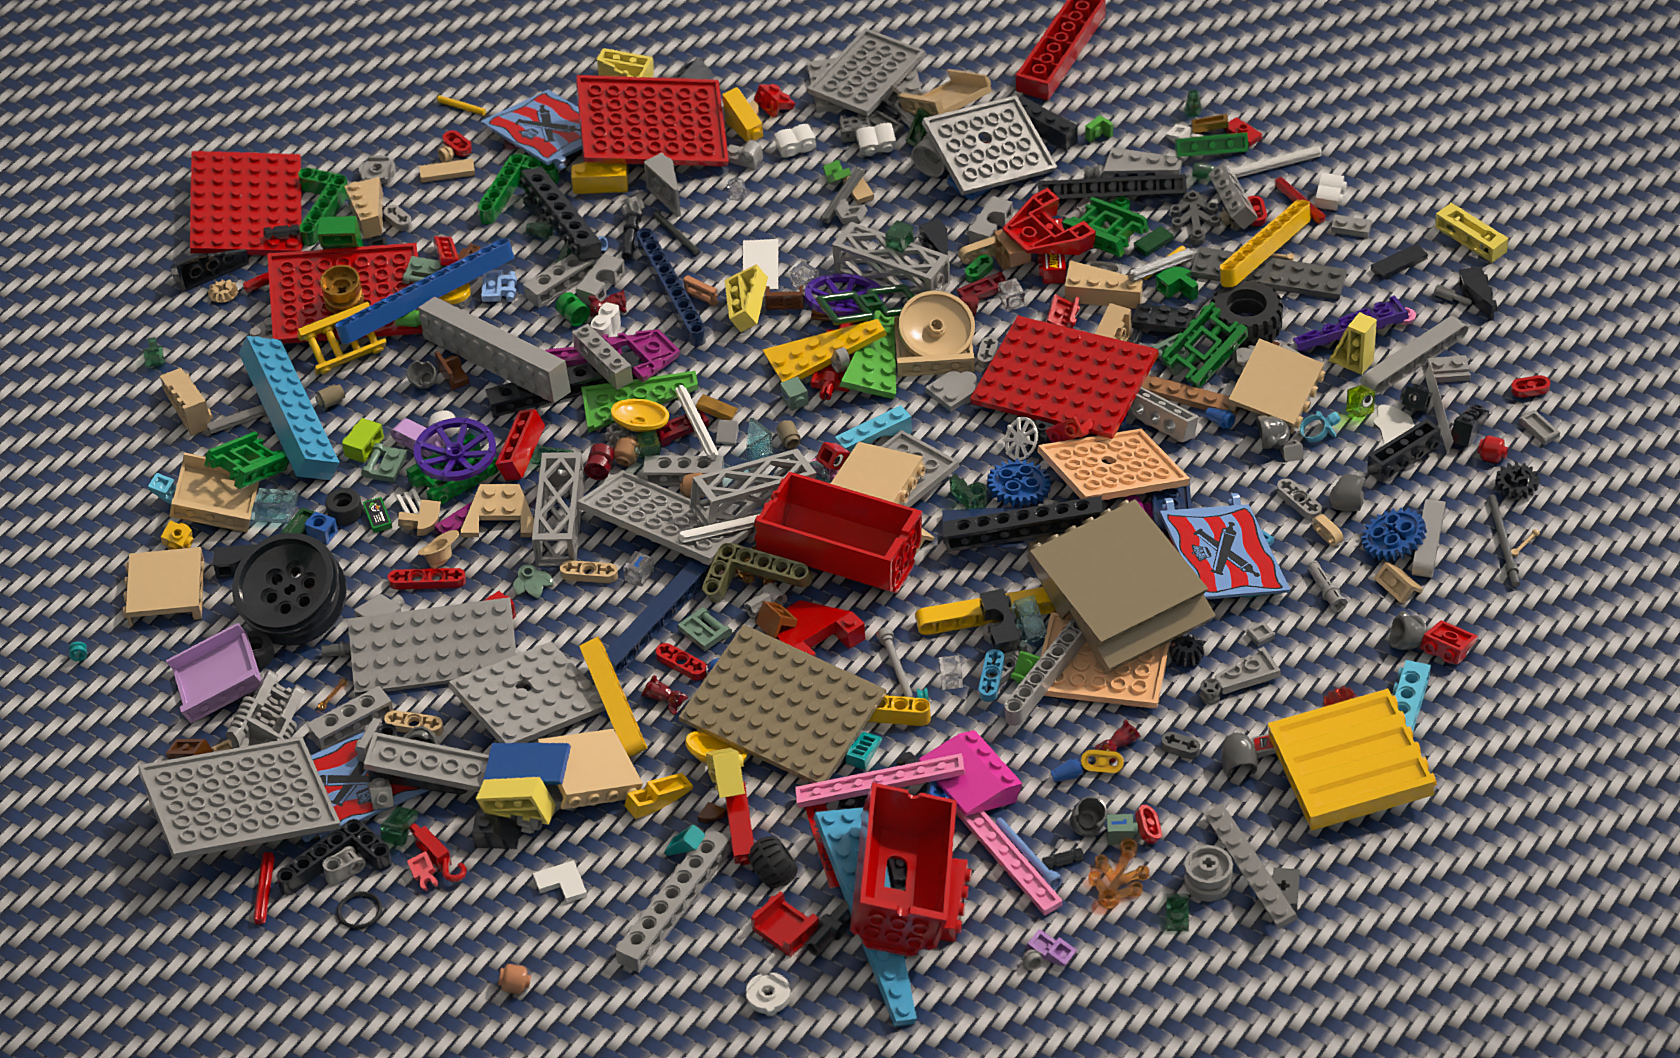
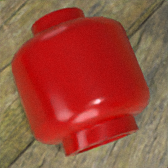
M1488 435L1480 440L1477 454H1480L1482 460L1497 464L1502 458H1506L1508 447H1505L1504 439Z

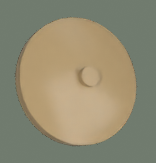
M927 291L914 296L904 305L899 317L898 331L905 347L917 357L963 354L973 340L975 322L969 307L955 295L943 291Z

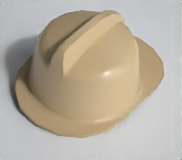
M451 530L441 534L427 546L420 549L418 555H424L432 568H438L451 558V543L458 538L459 532Z

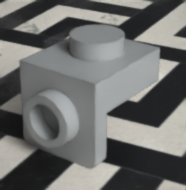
M841 199L835 208V212L842 224L850 222L859 223L868 211L865 204L849 206L846 199Z
M376 778L372 782L367 783L374 810L394 806L392 788L388 779Z

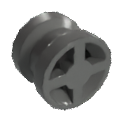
M1085 165L1084 179L1100 178V166L1090 167Z
M1214 678L1204 679L1200 684V699L1209 705L1218 703L1221 699V683Z

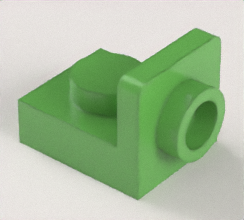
M1099 115L1085 125V140L1089 142L1100 137L1101 134L1111 138L1113 136V123Z
M839 160L822 167L828 183L851 175L849 168L842 169Z
M1021 651L1015 671L1011 674L1010 678L1015 679V682L1020 684L1041 657Z

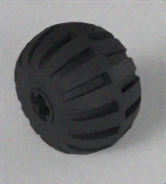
M777 837L761 838L750 849L748 859L759 878L768 888L786 886L795 878L798 871L797 865L787 848Z

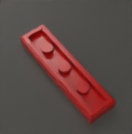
M435 236L433 243L440 265H451L459 261L452 237Z

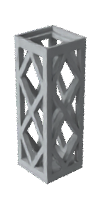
M850 222L832 244L834 272L863 276L875 281L881 287L902 284L899 280L900 278H909L918 286L917 288L910 289L915 296L927 291L944 292L950 284L948 255L854 222ZM877 239L884 249L874 250L865 241ZM847 240L851 244V247L844 245L847 242ZM893 244H896V245H899V246H902V247H905V248H897V247H895ZM842 251H843V252H846V253H848V254L842 256ZM919 254L927 264L917 265L907 255ZM866 263L876 272L864 274L856 264ZM885 279L890 284L881 282L879 280ZM902 292L895 293L906 297Z
M798 449L699 475L693 477L689 508L703 526L761 514L763 509L752 511L757 507L763 508L764 504L769 502L773 491L778 489L780 481L786 477V473L788 474L790 471L816 479V471ZM770 465L782 468L773 476L762 474ZM754 468V469H752V470H751L750 472H748V473L740 472V471H744V470H748V469ZM725 477L737 480L728 488L716 487ZM700 496H705L708 499L700 500ZM733 504L744 505L736 515L724 513ZM710 505L706 511L702 509V507Z
M581 452L542 453L532 534L536 567L560 566L565 561H577L582 510L577 508V501L584 496L585 486ZM566 492L571 496V506L569 508L561 498ZM556 502L564 511L562 516L554 508ZM549 510L557 520L551 527L546 522ZM567 540L566 545L557 554L547 542ZM543 547L546 548L551 557H542Z

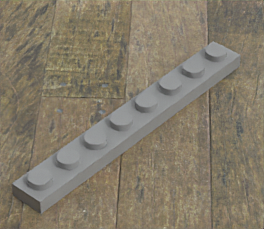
M1223 803L1205 812V818L1277 928L1281 929L1297 920L1296 913Z

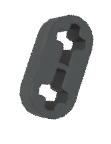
M1167 732L1162 736L1161 746L1165 752L1186 759H1195L1200 755V742L1198 740L1175 732Z

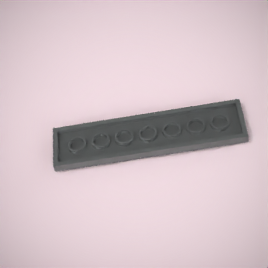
M1199 247L1191 270V277L1221 282L1220 265L1235 252ZM1268 257L1244 279L1246 281L1256 280L1257 283L1263 282L1267 284V287L1271 286L1274 290L1340 300L1347 276V269Z

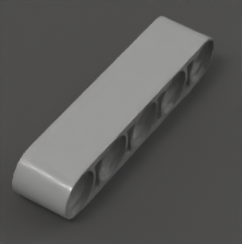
M1425 499L1422 519H1424L1426 524V538L1422 539V545H1417L1418 550L1415 551L1412 575L1433 577L1445 514V501Z

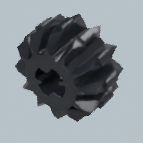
M1189 633L1187 636L1182 635L1174 639L1169 646L1171 661L1176 662L1177 666L1182 664L1185 668L1187 665L1194 668L1195 663L1200 664L1205 650L1202 640H1198L1197 635L1190 637Z

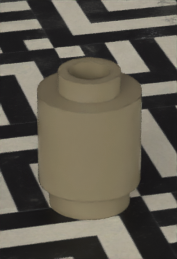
M333 384L317 391L315 399L319 407L322 406L326 409L342 402V399L345 398V393L340 384Z
M789 420L780 422L776 427V432L782 445L787 449H795L800 444V435L794 422Z

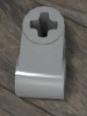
M348 846L324 860L325 880L328 884L337 885L361 872L366 862L363 858L357 856L356 850L353 847Z

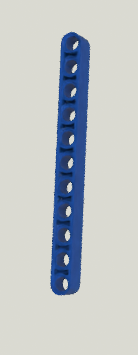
M509 239L498 240L335 324L341 343H351L417 309L434 297L439 298L511 261L515 256Z

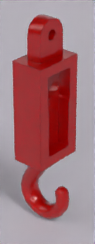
M416 823L409 826L418 849L422 853L427 851L432 863L439 871L443 872V876L447 881L458 882L466 876L467 869L463 863H458L457 865L461 869L459 874H449V866L452 864L449 850L426 826L420 828Z

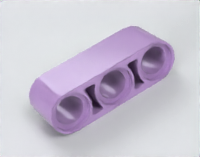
M404 418L391 430L390 434L396 442L414 450L418 436L426 428ZM437 433L426 441V443L441 448L445 447ZM422 449L421 454L428 457L434 454V452Z

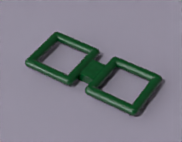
M899 284L871 288L867 290L865 295H858L855 291L822 295L816 298V302L832 323L839 325L872 320L874 314L871 311L880 310L884 317L900 316L903 308L888 309L877 295L902 292L908 300L915 295L907 285ZM852 299L862 311V314L838 317L827 302Z

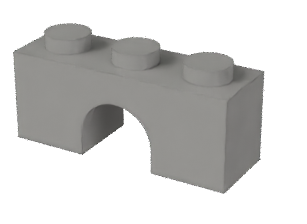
M992 196L989 202L985 203L982 212L976 216L973 225H970L968 228L969 244L993 237L994 231H997V225L1004 227L1013 216V202Z
M603 254L576 287L577 297L580 301L590 306L591 302L588 296H595L602 302L607 297L605 283L616 285L625 274L624 260Z

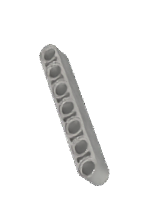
M1454 316L1448 317L1364 373L1360 384L1375 395L1381 394L1427 363L1428 358L1436 357L1463 339L1468 332V326Z
M1074 618L1070 620L1004 704L1005 721L1009 725H1020L1086 643V639Z

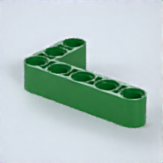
M523 154L511 155L478 204L480 222L488 225L496 221L519 186L521 170L542 167L552 181L557 184L559 182L558 168L554 163L546 165L535 157Z
M303 168L298 172L301 189L305 192L320 195L299 226L302 244L313 246L319 241V217H335L347 199L344 186L348 185L344 175L313 168Z

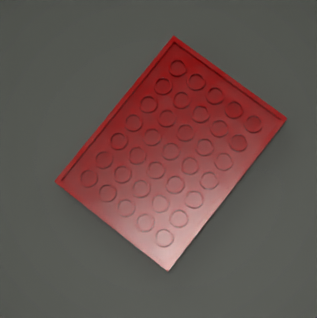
M576 75L584 162L644 164L650 158L663 153L673 161L674 165L728 166L729 160L719 80Z
M191 151L190 253L212 254L246 249L247 255H267L268 253L302 251L300 232L299 235L292 236V234H289V236H272V238H264L263 228L271 227L272 229L274 226L288 225L290 227L292 224L300 226L302 223L301 184L298 172L301 170V154Z
M417 243L268 253L273 339H278L282 344L308 342L306 340H299L297 336L298 329L335 315L329 312L325 306L320 284L322 274L333 266L347 265L358 272L364 297L363 303L368 302L370 306L414 284H403V276L407 271L411 256L418 257ZM395 320L374 330L376 337L423 333L422 325H419V327L396 326ZM333 328L332 332L336 340H340L336 328ZM323 333L315 337L316 341L328 340Z
M1017 316L972 394L970 401L974 405L1054 425L1074 416L1077 417L1079 422L1091 418L1094 425L1089 429L1090 434L1113 439L1157 359L1159 352L1156 348Z

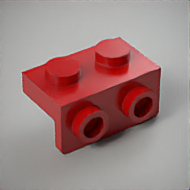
M775 84L759 85L753 99L774 118L777 117L780 109L793 110L796 104L790 99L788 94L783 93L780 87Z
M1055 294L1051 300L1045 322L1073 328L1077 320L1074 317L1080 309V305H1078L1080 298L1076 296L1070 302Z
M1074 416L1047 428L1045 432L1051 443L1074 440L1077 437L1082 438L1089 434V429L1094 423L1091 418L1079 422L1077 417Z

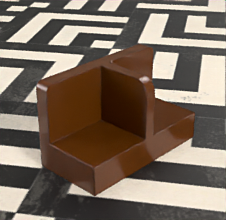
M435 351L437 368L451 390L470 384L469 378L461 367V361L458 356L454 357L453 355L443 359L440 352Z

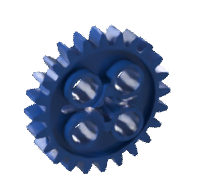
M1009 459L1008 464L1001 462V466L995 465L994 469H990V474L987 476L988 493H992V498L997 497V502L1004 501V505L1011 503V507H1014L1015 504H1018L1020 508H1022L1023 504L1030 507V503L1037 505V501L1043 502L1044 497H1048V493L1051 490L1050 474L1046 473V469H1041L1040 464L1034 466L1033 461L1028 464L1026 459L1023 462H1019L1016 459L1013 463Z
M1400 507L1397 512L1392 508L1391 513L1385 510L1383 516L1377 514L1378 519H1370L1371 524L1365 525L1367 530H1363V536H1361L1362 545L1368 555L1371 554L1372 558L1377 557L1378 561L1385 558L1386 562H1388L1392 557L1396 561L1397 556L1403 559L1405 553L1411 555L1412 549L1418 550L1417 545L1423 544L1422 539L1426 538L1425 533L1427 529L1421 514L1417 515L1415 510L1411 512L1410 508L1403 511L1402 507Z

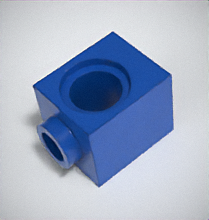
M315 511L306 520L305 529L307 535L325 545H328L338 533L335 518Z

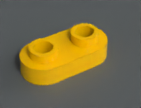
M1088 750L1082 755L1081 763L1088 771L1116 773L1123 768L1124 759L1118 752ZM1090 756L1096 758L1095 764L1089 763L1088 759ZM1111 758L1117 760L1116 766L1110 765L1109 761Z

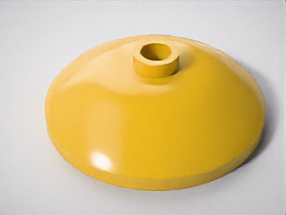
M626 399L612 406L611 417L618 425L630 431L650 432L660 429L668 423L669 412L665 407L653 401Z
M702 731L692 732L686 737L685 745L689 752L705 764H707L705 752L726 748L734 749L739 754H742L743 761L747 757V752Z

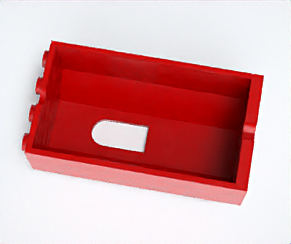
M789 471L786 477L781 479L778 489L773 491L771 500L764 504L761 514L756 516L754 526L756 527L754 541L756 542L757 551L797 561L815 569L898 593L914 567L916 550L919 549L921 544L922 511Z
M872 782L862 811L850 926L853 934H858L862 938V943L866 948L911 957L917 955L919 950L926 948L929 951L937 947L947 922L957 800L925 793L913 796L906 789ZM891 858L901 859L907 866L905 891L884 887L887 861Z

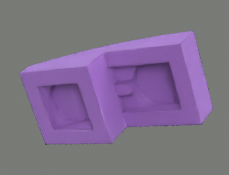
M1040 929L1025 947L1028 950L1041 952L1043 959L1063 967L1066 966L1077 952L1074 947L1060 937L1056 941Z

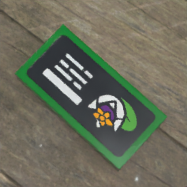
M382 497L362 502L373 533L392 528V523Z

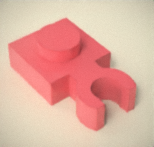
M427 851L407 861L415 880H420V886L425 892L428 891L426 884L429 881H432L435 887L438 886V881L431 875L436 870Z

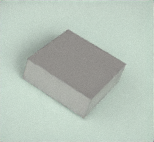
M1264 621L1246 630V635L1257 647L1275 639V633Z

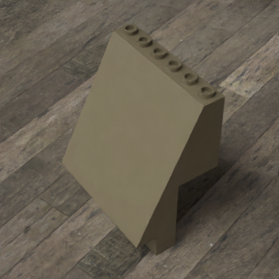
M1125 500L1117 505L1118 508L1114 510L1109 508L1100 513V517L1096 519L1090 517L1082 522L1083 525L1079 527L1074 525L1065 530V534L1061 536L1058 534L1051 536L1047 539V543L1033 545L1026 556L1061 620L1065 619L1068 613L1071 612L1105 674L1211 622L1216 616L1204 596V593L1208 590L1207 586L1136 500L1131 502Z

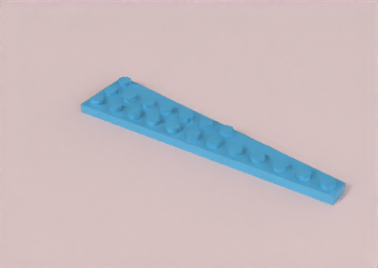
M863 808L815 812L813 818L852 916ZM886 866L884 887L891 888ZM862 943L893 1025L915 1024L917 1017L905 957L866 948Z

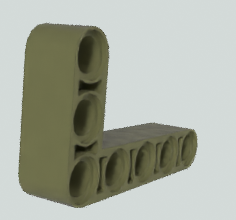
M723 543L718 548L703 583V591L711 602L717 603L722 601L736 569L802 588L808 587L812 583L813 577L808 567L803 563L733 543ZM725 570L723 574L718 575L719 572ZM805 573L803 577L798 578L800 574Z

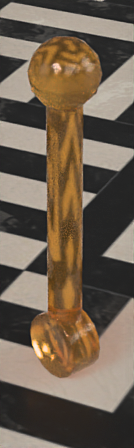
M340 679L338 686L324 701L318 703V708L320 710L326 709L327 703L341 687L346 686L347 681Z

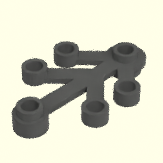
M1190 191L1184 194L1182 203L1170 207V215L1175 217L1172 219V228L1181 229L1191 219L1193 231L1190 234V242L1193 245L1200 246L1205 243V233L1200 228L1199 218L1209 223L1211 227H1218L1220 225V217L1215 215L1218 213V204L1214 202L1207 203L1201 200L1202 197L1199 193ZM1198 206L1207 210L1211 216L1199 210ZM1187 207L1190 208V210L1186 212L1183 216L1178 217L1181 215V212L1183 210H1185Z

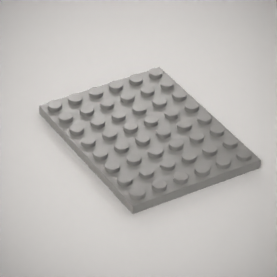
M303 737L138 765L139 775L173 860L340 828L338 816Z

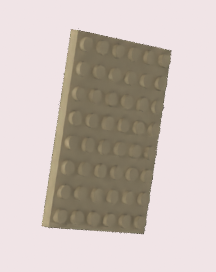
M743 624L679 715V721L813 784L830 779L885 697L886 689Z

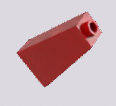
M743 782L745 794L725 797L734 862L735 864L747 865L750 864L748 855L751 847L754 845L746 785Z

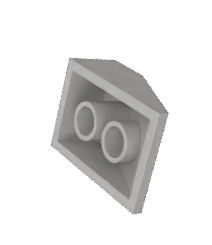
M660 153L644 162L647 190L677 217H680L681 210L674 163L670 158Z

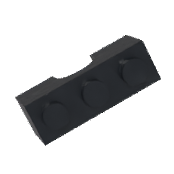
M1004 588L980 593L979 605L984 620H998L1001 622L998 626L990 627V639L993 648L1003 653L1020 650V641H1023L1021 630L1017 629L1015 625L1017 624L1015 612L1011 613L1010 607H1012L1010 596L1005 595Z

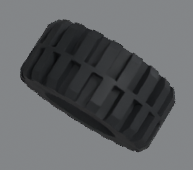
M1244 279L1233 287L1222 286L1211 298L1210 303L1213 302L1216 308L1221 309L1222 315L1218 318L1221 322L1230 327L1237 321L1239 325L1243 324L1247 327L1248 337L1238 348H1247L1249 345L1256 346L1259 339L1271 343L1280 334L1283 319V302L1280 295L1271 286L1267 287V284L1263 282L1257 283L1256 280L1246 281ZM1247 312L1256 315L1251 317H1243L1236 314ZM1209 322L1210 329L1212 331L1215 325ZM1223 331L1217 335L1223 343L1230 337Z

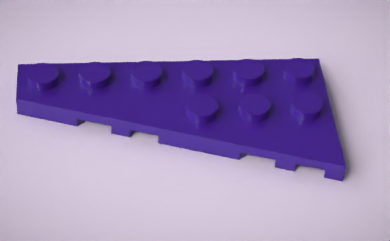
M1393 295L1389 297V301L1386 303L1379 301L1374 304L1372 309L1363 308L1339 318V323L1331 325V323L1323 325L1320 331L1311 330L1293 338L1294 346L1298 351H1308L1317 345L1325 346L1330 344L1331 341H1340L1348 325L1359 313L1377 319L1376 330H1379L1392 323H1403L1404 320L1409 319L1408 311L1396 296Z

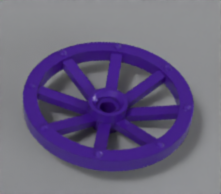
M830 274L818 277L807 284L805 288V301L812 309L825 314L812 296V293L817 296L829 294L817 288L827 285L830 291L836 294L850 292L853 290L854 284H858L866 288L857 294L865 295L868 289L881 286L875 281L859 275ZM834 283H848L846 290L839 291ZM883 294V295H877V296L881 299V301L883 302V301H884V294ZM852 299L827 302L838 317L862 314V311Z
M450 418L436 422L418 436L414 445V457L418 468L427 476L441 481H461L474 477L483 472L492 463L496 454V441L492 431L483 423L469 418ZM461 427L457 442L451 443L444 430ZM467 428L481 433L465 446L463 445ZM438 433L446 449L426 443V441ZM487 439L489 443L488 450L470 451ZM422 449L443 456L423 460L421 452ZM484 457L474 466L465 460L466 458ZM449 461L443 471L431 467V465ZM461 464L465 468V470L451 472L454 465Z

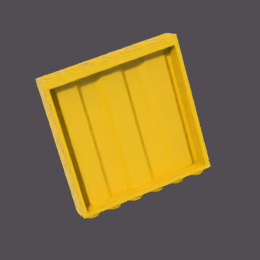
M1389 689L1268 723V737L1311 831L1434 795V786L1437 785L1436 778L1433 773L1430 774L1428 762L1425 757L1422 758L1419 743L1414 742L1412 729L1410 726H1406L1405 715L1403 711L1399 712L1397 699L1391 695Z

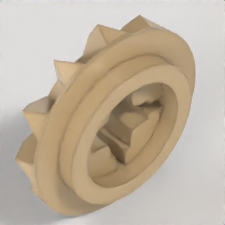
M222 279L221 282L215 281L214 285H210L208 290L209 298L221 303L232 300L238 293L236 283L231 282L230 279L227 281Z

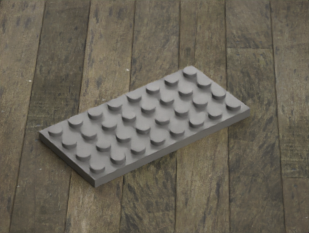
M624 470L577 501V508L588 514H593L604 521H609L620 528H625L636 535H641L652 542L662 544L669 549L678 551L707 565L713 562L720 545L723 543L737 545L753 533V528L682 543L679 540V533L681 531L703 527L689 508L690 499ZM708 506L702 507L704 511L709 508Z
M510 597L348 619L355 696L362 695L378 686L384 692L449 684L451 680L517 655Z

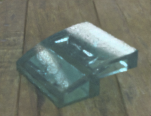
M259 488L257 501L253 503L250 520L288 524L296 508L299 496L298 491Z

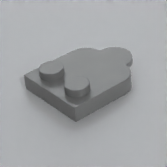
M951 371L927 385L925 392L952 412L970 400L976 389L975 383L977 378L972 372L959 373Z

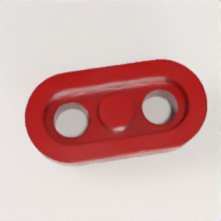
M451 130L443 134V144L450 147L456 155L467 156L472 152L471 142L459 132Z
M1249 196L1248 200L1258 216V219L1251 224L1254 226L1264 225L1267 221L1264 200L1259 196Z
M1542 375L1518 378L1512 382L1511 392L1516 397L1546 394L1550 390V380Z
M1141 805L1135 812L1141 838L1145 842L1154 844L1162 837L1159 819L1153 808L1148 805Z

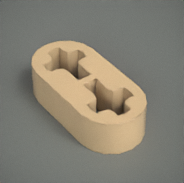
M1320 514L1312 519L1314 530L1331 546L1343 542L1344 538L1341 530L1324 514Z

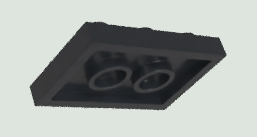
M1138 303L1132 320V328L1183 334L1189 322L1194 318V310L1185 307L1173 308L1168 305L1157 306L1149 303Z

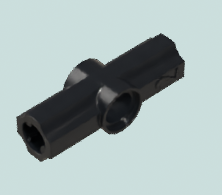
M845 900L830 915L825 914L822 916L815 932L805 941V947L814 956L821 955L833 940L838 941L843 937L846 926L851 922L849 906Z

